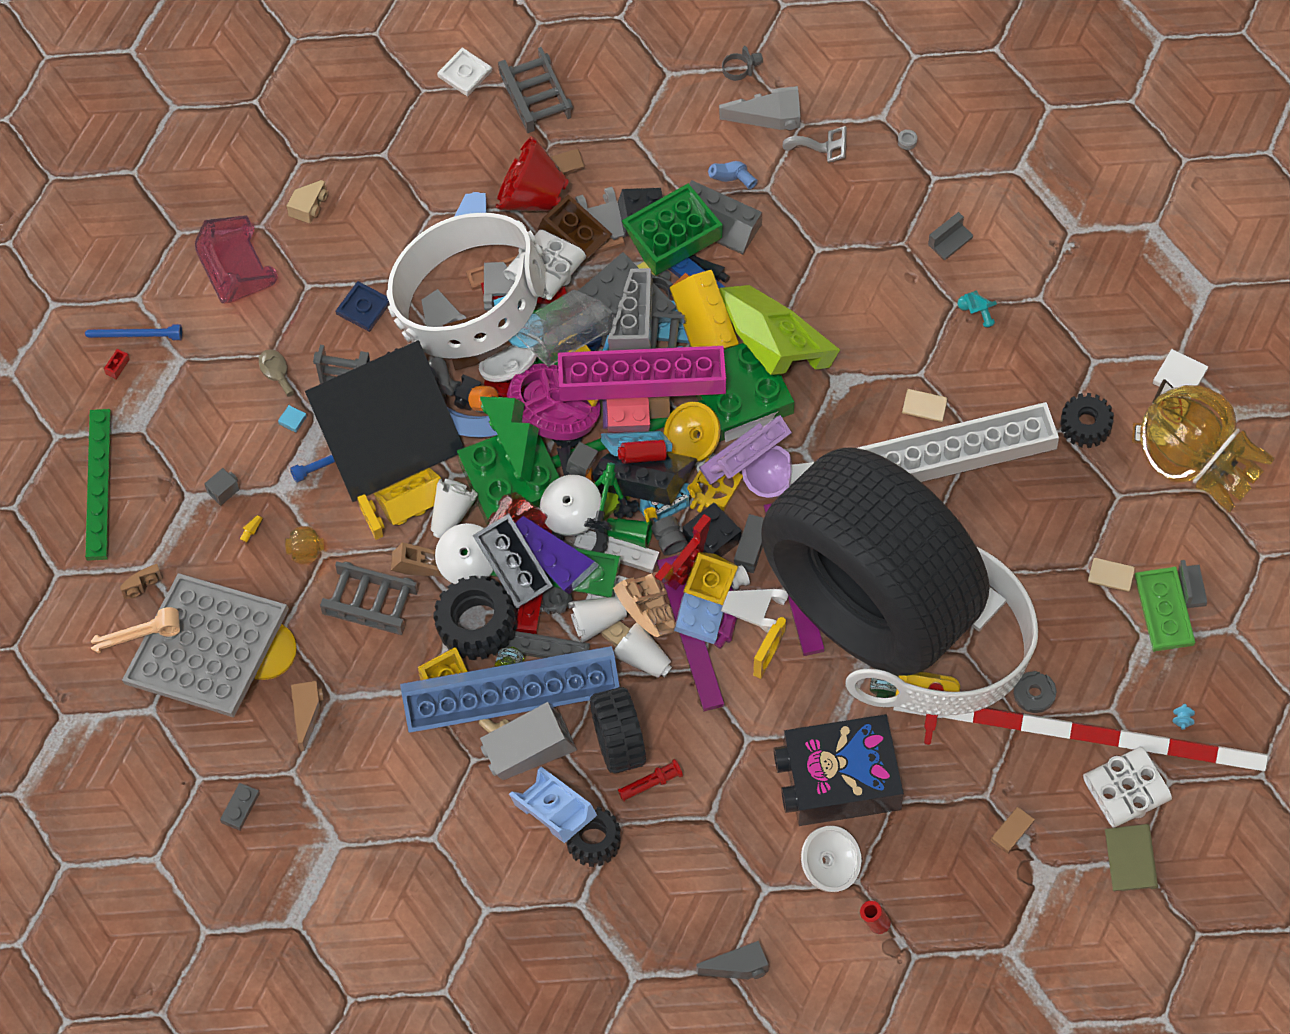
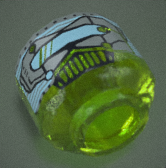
M515 647L502 648L498 652L494 667L524 662L525 659L523 654Z

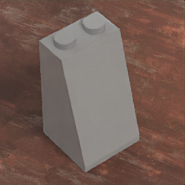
M549 702L480 738L483 744L481 750L484 756L488 757L491 762L489 768L494 776L497 775L502 780L577 750L561 713Z

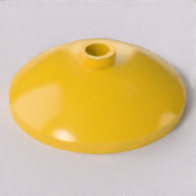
M687 402L672 411L664 427V435L672 443V452L669 453L696 458V463L705 460L713 453L720 438V423L717 415L709 406L699 402Z
M281 624L254 679L268 680L276 678L285 673L293 664L297 652L296 641L291 631L283 624Z

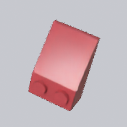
M648 397L606 399L608 433L649 432Z

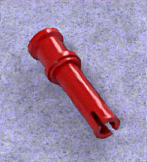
M673 759L672 763L661 768L656 767L653 773L619 788L618 793L624 802L658 784L666 785L667 781L677 776L682 777L683 773L676 759Z

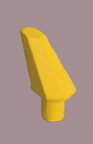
M257 515L242 528L244 532L240 537L241 541L248 542L251 535H254L262 517Z

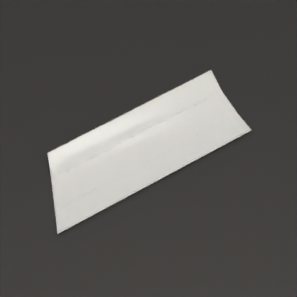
M776 413L726 431L725 442L739 438L758 423L765 426L773 419Z

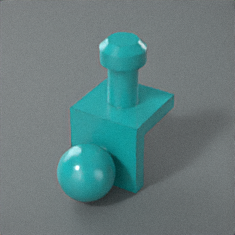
M977 290L965 294L958 299L957 305L961 310H970L971 314L981 311L984 327L987 328L995 324V320L991 318L988 308L997 305L996 301L991 302L980 296Z

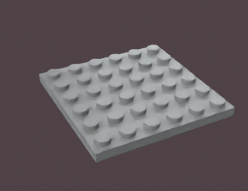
M178 573L160 609L172 607L179 611L180 632L171 637L162 636L159 633L146 635L122 681L125 685L234 717L289 608L283 603Z

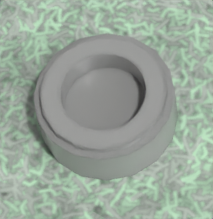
M903 130L899 133L898 145L902 149L910 150L916 146L917 135L914 131Z

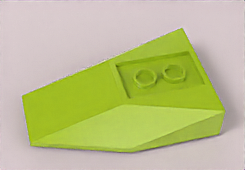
M750 285L719 289L736 333L770 375L786 373L792 361L807 359L814 369L830 368L840 349L792 310Z

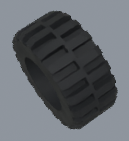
M476 575L469 576V579L466 580L463 577L458 579V583L448 585V590L442 591L439 595L441 600L436 601L434 606L436 611L433 612L434 624L444 646H447L448 650L456 647L460 657L465 658L468 656L469 660H476V657H481V660L487 659V655L493 654L494 656L498 654V650L501 647L506 648L509 645L508 639L512 640L515 635L513 630L517 629L518 622L516 619L518 616L511 596L503 585H500L495 579L490 581L486 576H481L479 579ZM482 605L494 609L491 620L479 629L465 630L457 626L460 616L471 607Z
M618 687L593 694L590 697L592 718L601 753L609 772L616 774L642 767L646 763L645 745L634 703L628 689Z

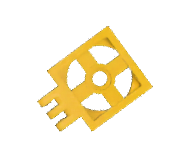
M699 470L693 482H700L706 485L708 490L705 495L696 492V497L692 501L690 508L694 510L700 504L697 512L701 513L705 507L707 508L712 503H715L721 510L725 511L743 481V474L738 472L732 477L734 481L733 488L724 484L723 481L726 475L715 481L720 486L714 488L712 484L708 483L701 470ZM720 492L726 495L722 498L713 499L714 495Z
M784 617L778 618L776 623L771 626L754 657L753 676L759 679L763 677L780 646V640L786 629V619Z

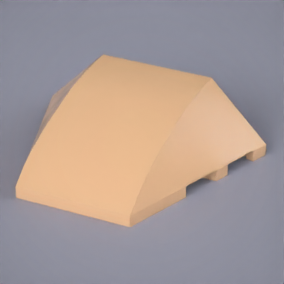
M657 572L634 579V577L625 579L613 588L617 597L627 612L643 629L655 637L676 632L674 631L676 623L672 609L666 604L664 595L667 594L666 589H661L659 580L655 578Z

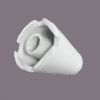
M439 479L431 522V531L434 532L433 535L435 537L441 538L447 530L461 522L477 498L478 494L475 490L472 489L469 492L466 490L467 486L465 484L450 479H445L442 482V479Z
M618 597L578 600L568 603L569 609H573L574 613L571 614L578 637L581 636V642L588 641L627 617V610Z
M636 622L613 651L615 658L657 678L661 675L665 677L672 668L669 665L671 660L650 634Z

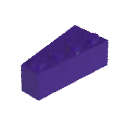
M522 516L515 523L541 567L567 594H570L599 566L595 561L526 517Z

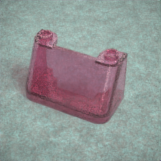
M247 215L204 220L195 240L196 253L221 303H231L273 286L278 278L277 272L272 266H265L263 268L250 242L254 234V226Z

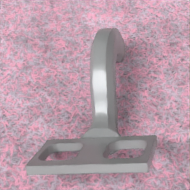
M843 126L828 131V141L824 143H819L808 137L792 136L786 138L782 146L784 150H792L794 147L802 145L827 153V162L830 163L845 158L847 127ZM842 131L841 139L832 141L833 134ZM841 147V154L832 158V151Z

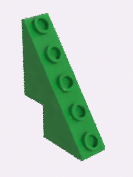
M480 396L481 408L489 416V424L499 436L497 440L507 453L505 455L506 459L515 469V477L520 482L525 480L530 483L539 428L530 423H522L525 403L516 398Z

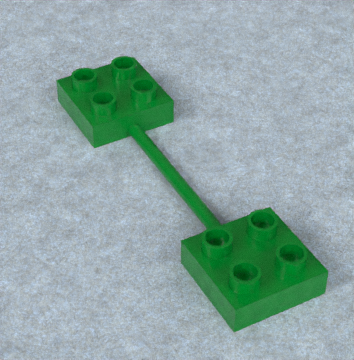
M744 343L724 350L726 394L696 395L697 402L709 406L718 417L720 423L719 442L725 440L726 431L770 414L776 413L773 419L780 415L784 418L794 414V400L781 374L770 375ZM668 418L650 419L649 431H656L665 427ZM498 435L457 450L458 462L471 491L473 489L478 494L476 502L487 526L508 513L513 520H517L522 516L540 511V502L544 491L553 481L560 478L556 471V468L561 467L559 455L549 456L540 435L537 438L530 483L525 480L521 482L517 480L514 475L515 469L506 459L505 455L507 453L497 440ZM601 438L585 444L598 452L607 449L601 442Z

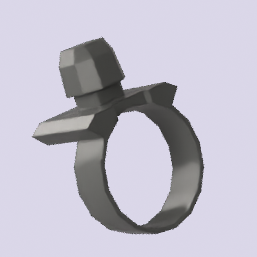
M744 45L742 54L733 53L724 58L722 62L724 76L733 81L742 80L747 75L752 76V66L763 63L762 54L751 53L750 55L748 48ZM739 59L747 63L748 68L740 75H732L725 71L724 65L729 60Z
M665 270L658 276L652 275L653 283L658 288L663 289L670 299V287L673 285L670 281L671 272Z

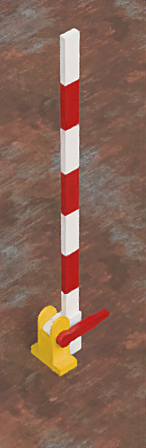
M919 672L908 676L899 675L900 679L911 685L937 691L960 692L959 681L951 676ZM897 706L893 709L895 711L926 716L924 729H926L924 744L926 745L931 744L937 718H948L1128 749L1142 747L1146 752L1265 771L1268 754L987 707L960 715H931Z

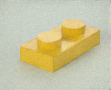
M365 494L357 497L359 507L375 540L382 538V529L385 527L380 517L376 518L374 514L376 508L373 501H368Z

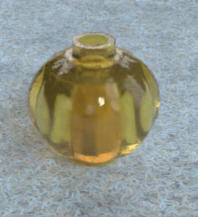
M299 526L290 532V538H285L286 555H292V561L297 564H310L318 558L320 551L324 550L323 538H319L316 531L311 527Z

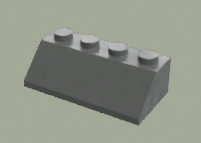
M691 180L689 185L723 224L722 238L716 241V243L743 255L762 225V212Z

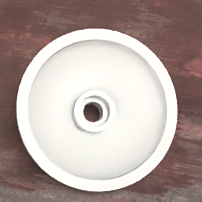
M511 345L480 362L479 372L485 380L491 382L510 381L515 374H524L533 365L537 357L536 347L519 348Z
M580 475L560 477L553 481L542 495L540 502L542 519L557 534L564 536L582 534L590 529L584 526L587 518L593 519L596 517V512L599 510L601 503V494L596 485L586 477ZM570 498V502L565 504V500Z
M459 524L447 530L440 538L435 551V560L440 573L451 583L456 584L459 582L458 579L464 577L466 580L469 579V576L475 575L479 579L481 576L489 577L494 571L473 537L474 534L484 529L483 527L475 524ZM463 549L468 550V553L465 556L461 555V551Z
M824 826L816 829L807 837L802 847L801 863L803 871L808 880L822 891L838 892L848 888L857 879L861 868V852L856 840L849 832L837 826ZM823 857H825V859H826V863H825V864L823 863V860H822Z

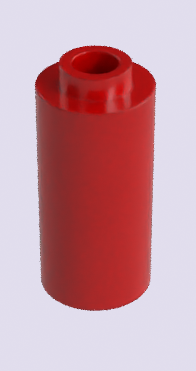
M650 440L621 443V447H618V458L623 463L663 461L666 459L665 441Z
M867 901L861 906L860 916L873 933L883 934L889 930L891 925L890 919L878 902Z

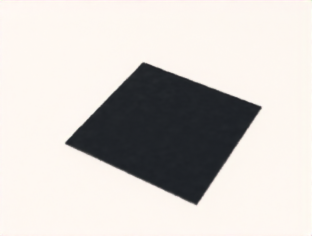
M419 340L305 390V394L352 502L357 501L359 496L364 494L368 496L457 455V450L464 448Z

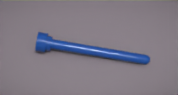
M172 324V326L164 329L86 330L85 336L88 338L168 337L175 341L182 340V325Z
M330 455L306 466H299L297 464L290 467V471L294 481L297 483L304 480L308 473L330 465L335 461L333 456Z

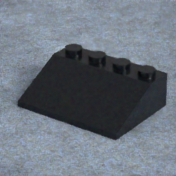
M609 452L600 459L592 475L596 482L603 474V471L606 470L607 463H614L615 477L623 496L671 506L695 466L697 459L666 452V459L663 461L623 463L622 460H619L618 456H614ZM601 483L597 487L598 490L603 491L604 484ZM609 486L608 492L617 494L614 486Z

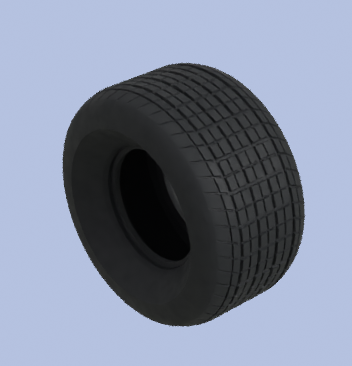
M852 447L831 451L818 458L771 504L765 514L761 528L764 552L773 572L785 591L807 618L828 638L858 660L877 670L886 671L894 675L908 676L928 669L979 619L985 609L990 590L989 578L984 561L972 538L955 515L930 489L905 469L883 456Z

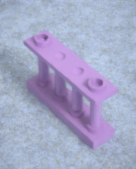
M781 415L771 420L765 426L758 423L701 465L699 469L710 485L723 475H726L728 479L732 478L792 432Z

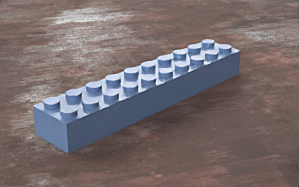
M612 646L408 682L400 684L408 732L410 733L532 711L546 702L555 707L588 701L595 693L618 688L619 681L615 655Z

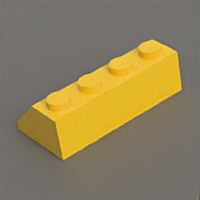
M712 270L691 275L670 287L678 312H681L686 317L687 321L686 324H683L691 347L723 346L725 350L739 344Z

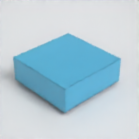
M288 405L279 418L278 423L291 431L297 432L307 418V415Z

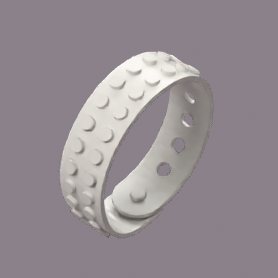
M470 213L441 221L418 235L407 245L396 260L388 281L387 298L390 302L388 309L392 317H397L394 322L400 330L404 329L401 333L406 341H412L413 343L419 340L423 351L435 357L463 358L495 349L516 335L529 320L537 304V298L543 295L545 287V265L540 256L543 254V251L538 243H533L537 240L531 230L527 232L526 226L522 222L505 215ZM483 245H509L526 250V252L520 255L517 276L511 289L500 303L487 313L468 322L445 327H427L409 321V307L417 287L432 269L450 256L463 250ZM521 299L522 304L521 307L518 309V302ZM507 318L505 325L498 327L499 322ZM478 333L486 334L483 338H474ZM457 340L460 344H452L449 341Z

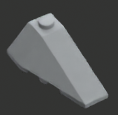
M798 86L777 88L772 90V94L762 96L760 93L754 95L755 98L751 100L739 99L719 105V119L778 130L800 128Z

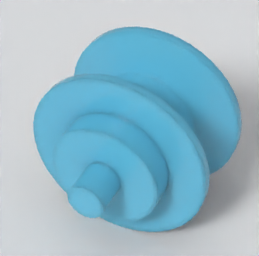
M1186 704L1173 710V713L1177 715V717L1173 718V723L1181 727V729L1184 730L1185 727L1194 724V720L1190 717L1195 715V711L1187 707Z

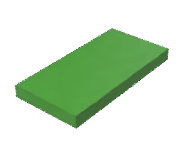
M1177 567L1135 573L1134 577L1153 652L1194 646L1195 638Z

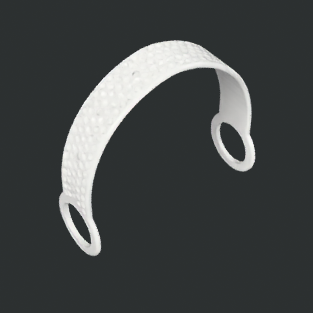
M977 547L988 573L989 585L1006 599L1007 604L1019 623L1024 642L1023 661L1012 673L1002 680L976 690L946 692L905 683L896 675L886 671L860 669L848 675L846 679L847 690L856 699L869 705L878 707L897 706L931 715L967 714L996 703L1006 696L1019 682L1038 641V623L1035 609L1024 586L1001 561ZM864 678L885 680L898 689L899 694L892 698L873 697L861 691L856 683Z

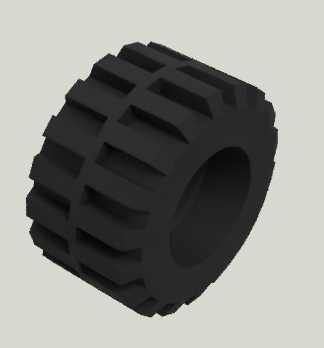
M598 806L597 810H595L597 816L566 842L568 852L572 854L575 861L580 859V864L582 865L589 863V867H594V863L602 866L603 861L610 862L611 856L615 857L617 849H620V826L617 823L616 817L614 815L610 816V811L607 809L603 812L602 807ZM589 829L601 830L606 835L597 844L585 843L580 838Z

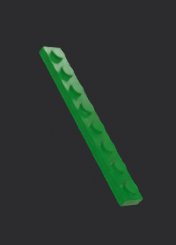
M110 409L90 410L85 552L87 561L108 560L111 448Z

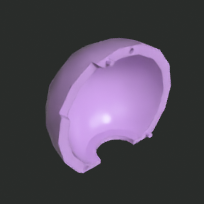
M774 445L742 469L743 481L749 490L758 496L770 498L781 495L791 485L792 463L789 452L780 446Z

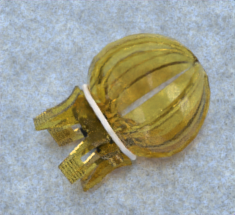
M1184 385L1172 388L1161 394L1144 414L1140 429V441L1143 453L1154 470L1170 481L1186 482L1193 480V483H1197L1195 488L1210 493L1219 505L1227 509L1228 512H1231L1235 507L1228 491L1241 501L1252 488L1247 481L1254 484L1264 472L1253 461L1271 465L1275 460L1264 449L1253 444L1247 437L1245 430L1239 433L1240 430L1236 429V415L1233 407L1223 395L1209 388L1198 385ZM1186 397H1191L1200 400L1205 404L1209 405L1210 407H1212L1219 414L1223 427L1221 425L1219 418L1209 408L1205 407L1197 401L1191 400ZM1166 458H1167L1168 460H1170L1171 462H1173L1174 464H1176L1177 466H1175V465H1173L1172 463H1170L1169 461H1167ZM1238 461L1246 465L1244 470L1237 466ZM1228 474L1235 479L1233 484L1226 478Z

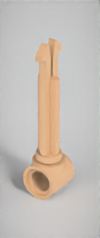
M172 607L162 608L158 611L155 619H152L150 622L102 637L95 635L91 643L97 645L91 647V649L96 653H101V649L152 633H159L166 637L175 636L180 632L179 611Z

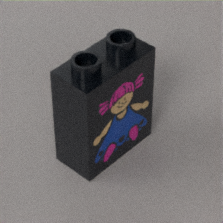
M887 714L784 730L783 746L773 748L777 773L788 772L791 786L781 787L785 813L796 812L799 826L902 810L904 793Z

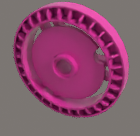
M532 365L524 374L514 375L507 392V398H516L525 403L522 423L534 425L539 428L538 435L549 439L573 440L586 435L594 427L600 412L599 399L596 406L593 407L588 400L560 401L558 365ZM530 383V384L526 387V389H525V391H524V394H523V398H522L521 388H522L524 385Z

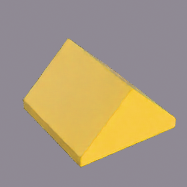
M699 552L683 592L723 605L738 566L714 553Z
M456 647L418 667L420 680L467 672Z

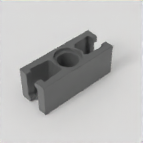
M749 514L734 562L737 566L742 565L746 572L754 574L763 548L761 528L764 518Z

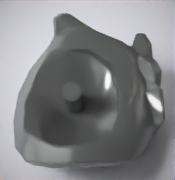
M551 587L543 592L542 609L548 615L551 611L553 614L564 613L568 603L572 602V596L562 589Z

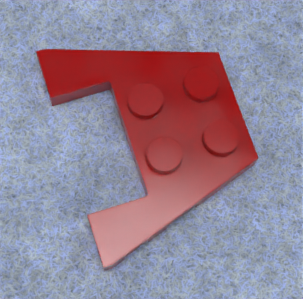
M704 514L693 527L694 537L672 565L665 562L655 575L656 579L675 590L687 582L698 553H703L711 522L710 517Z

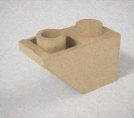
M320 180L296 189L287 204L288 215L311 224L313 218L317 217L321 202L325 201L328 195L325 181Z

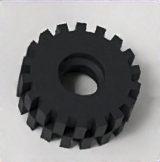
M1083 393L1078 394L1077 399L1075 396L1071 397L1070 402L1067 401L1065 403L1060 421L1062 433L1065 432L1064 437L1066 439L1071 438L1070 443L1073 445L1075 442H1078V447L1082 448L1083 444H1087V448H1092L1093 443L1095 446H1099L1101 441L1104 443L1107 440V436L1109 437L1114 421V412H1111V405L1106 406L1107 400H1099L1100 396L1097 394L1095 398L1091 397V393H1087L1086 397H1083ZM1084 414L1091 415L1095 418V423L1090 425L1083 424L1079 417Z

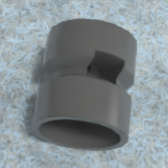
M674 516L659 519L651 527L664 555L676 554L688 544L683 532L679 531L680 526Z

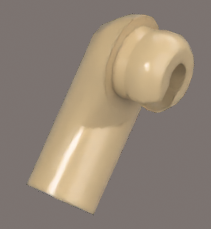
M489 718L479 721V725L488 733L509 723L506 719L495 724Z

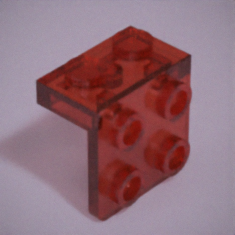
M517 492L504 495L498 503L500 507L489 517L488 526L509 513L515 523L524 516L542 528L548 516Z

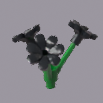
M609 462L607 463L606 470L603 471V474L594 483L596 487L601 483L604 484L599 510L596 512L595 518H587V521L584 523L585 527H589L592 530L598 528L600 533H605V529H612V525L604 520L605 512H603L609 486H614L619 497V504L616 505L617 509L613 511L614 517L622 518L626 515L629 518L633 516L632 512L639 510L637 500L627 501L626 497L622 495L617 478L615 477V464ZM567 498L565 502L569 503L571 499Z

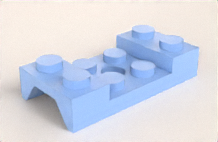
M542 767L538 769L536 783L524 793L513 791L509 793L516 807L526 814L530 813L542 822L563 843L567 842L597 816L591 803Z

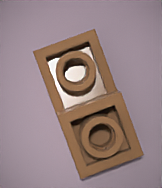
M579 149L551 157L563 174L569 175L585 168Z
M158 564L151 565L135 573L120 586L124 599L136 598L144 593L143 585H153L162 580Z

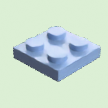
M684 593L674 631L714 644L723 614L721 611L723 605Z

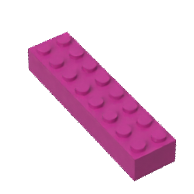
M723 346L558 353L560 401L726 394Z

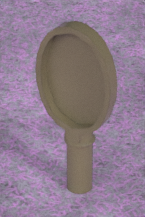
M275 350L263 351L259 356L261 372L268 379L278 381L288 397L292 396L294 391L285 377L287 374V364L284 357Z

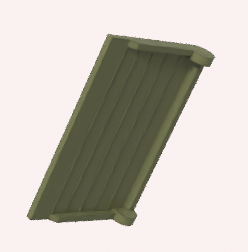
M1144 824L1105 829L1113 891L1158 888L1150 825Z

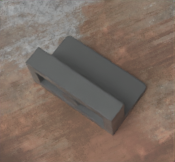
M959 212L929 235L928 246L944 260L973 238V234L963 226L964 216Z
M1181 560L1178 574L1186 607L1207 606L1200 565L1186 566V561Z

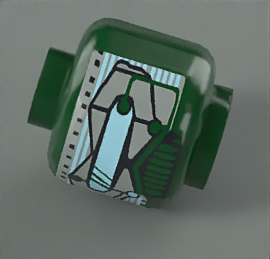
M871 678L870 691L877 698H889L896 695L897 688L885 680Z

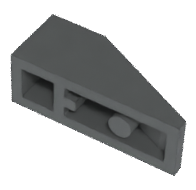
M759 941L696 964V972L700 976L747 980L751 978L759 979L766 975L769 964Z

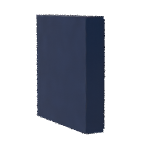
M357 281L335 312L336 315L370 332L386 311L390 302L386 295Z

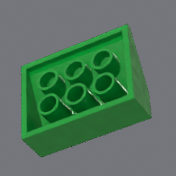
M689 183L622 220L623 226L642 259L651 268L655 276L722 238L723 224Z

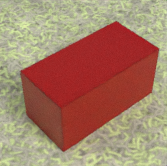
M116 349L104 367L105 374L117 380L130 360L128 353Z

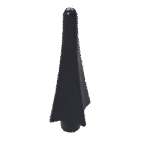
M695 255L688 257L703 270H712L717 281L728 282L730 276L724 273V266L709 262Z
M566 441L561 443V448H557L564 476L571 475L566 471L568 459L573 453L570 450L571 445Z

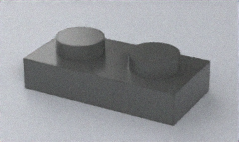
M239 783L220 819L221 823L241 831L260 794L259 790Z

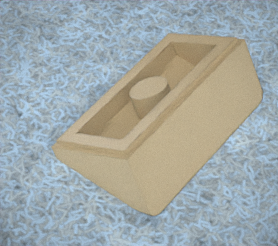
M907 389L902 413L942 422L947 406V398Z
M1093 558L1088 583L1129 592L1135 567Z

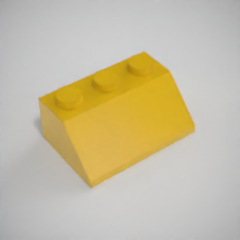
M427 468L374 493V496L388 521L392 525H400L405 523L407 518L422 515L426 512V509L434 507L437 483L441 478L431 468Z

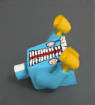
M697 482L691 484L684 483L671 506L640 499V512L645 517L646 522H649L650 518H653L654 522L690 506L689 495L694 499L696 497L695 493H701L702 490Z

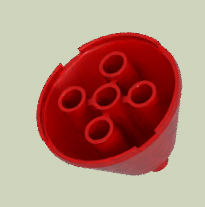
M531 136L520 148L522 152L519 159L514 158L497 196L500 203L495 205L499 210L551 211L561 200L559 196L561 190H565L568 185L569 179L566 178L537 139Z

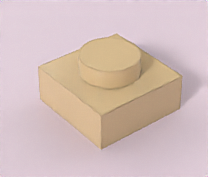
M619 621L602 631V636L617 647L623 637L629 633L630 628Z

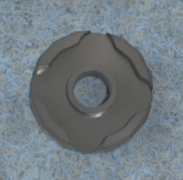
M1032 671L1022 675L1014 687L1013 695L1015 702L1020 708L1026 712L1040 713L1049 709L1055 702L1057 690L1055 683L1048 675ZM1037 688L1041 694L1033 696L1029 693V690Z

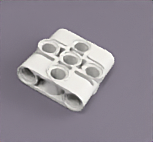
M539 230L534 235L537 241L533 243H538L542 249L543 254L540 256L545 265L544 293L540 297L551 300L562 286L570 283L571 275L585 260L586 255L579 247L544 230ZM519 248V254L505 269L504 275L508 280L512 279L515 281L520 255L526 252V250Z
M1142 747L1136 748L1122 756H1114L1108 763L1083 774L1088 789L1113 828L1134 818H1142L1146 812L1172 800L1167 785ZM1112 767H1119L1121 771L1116 772ZM1147 775L1151 780L1146 781L1141 776ZM1122 785H1130L1132 789L1126 790ZM1104 794H1111L1113 799L1105 798ZM1133 803H1141L1143 808H1137Z

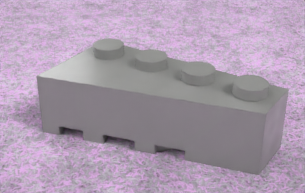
M651 268L630 269L623 290L624 293L618 305V312L616 318H614L611 333L608 336L609 351L651 349L653 291Z

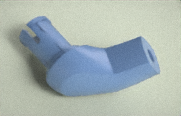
M740 161L725 164L714 163L708 170L710 178L723 182L739 179L748 189L755 187L758 182L747 171V165Z

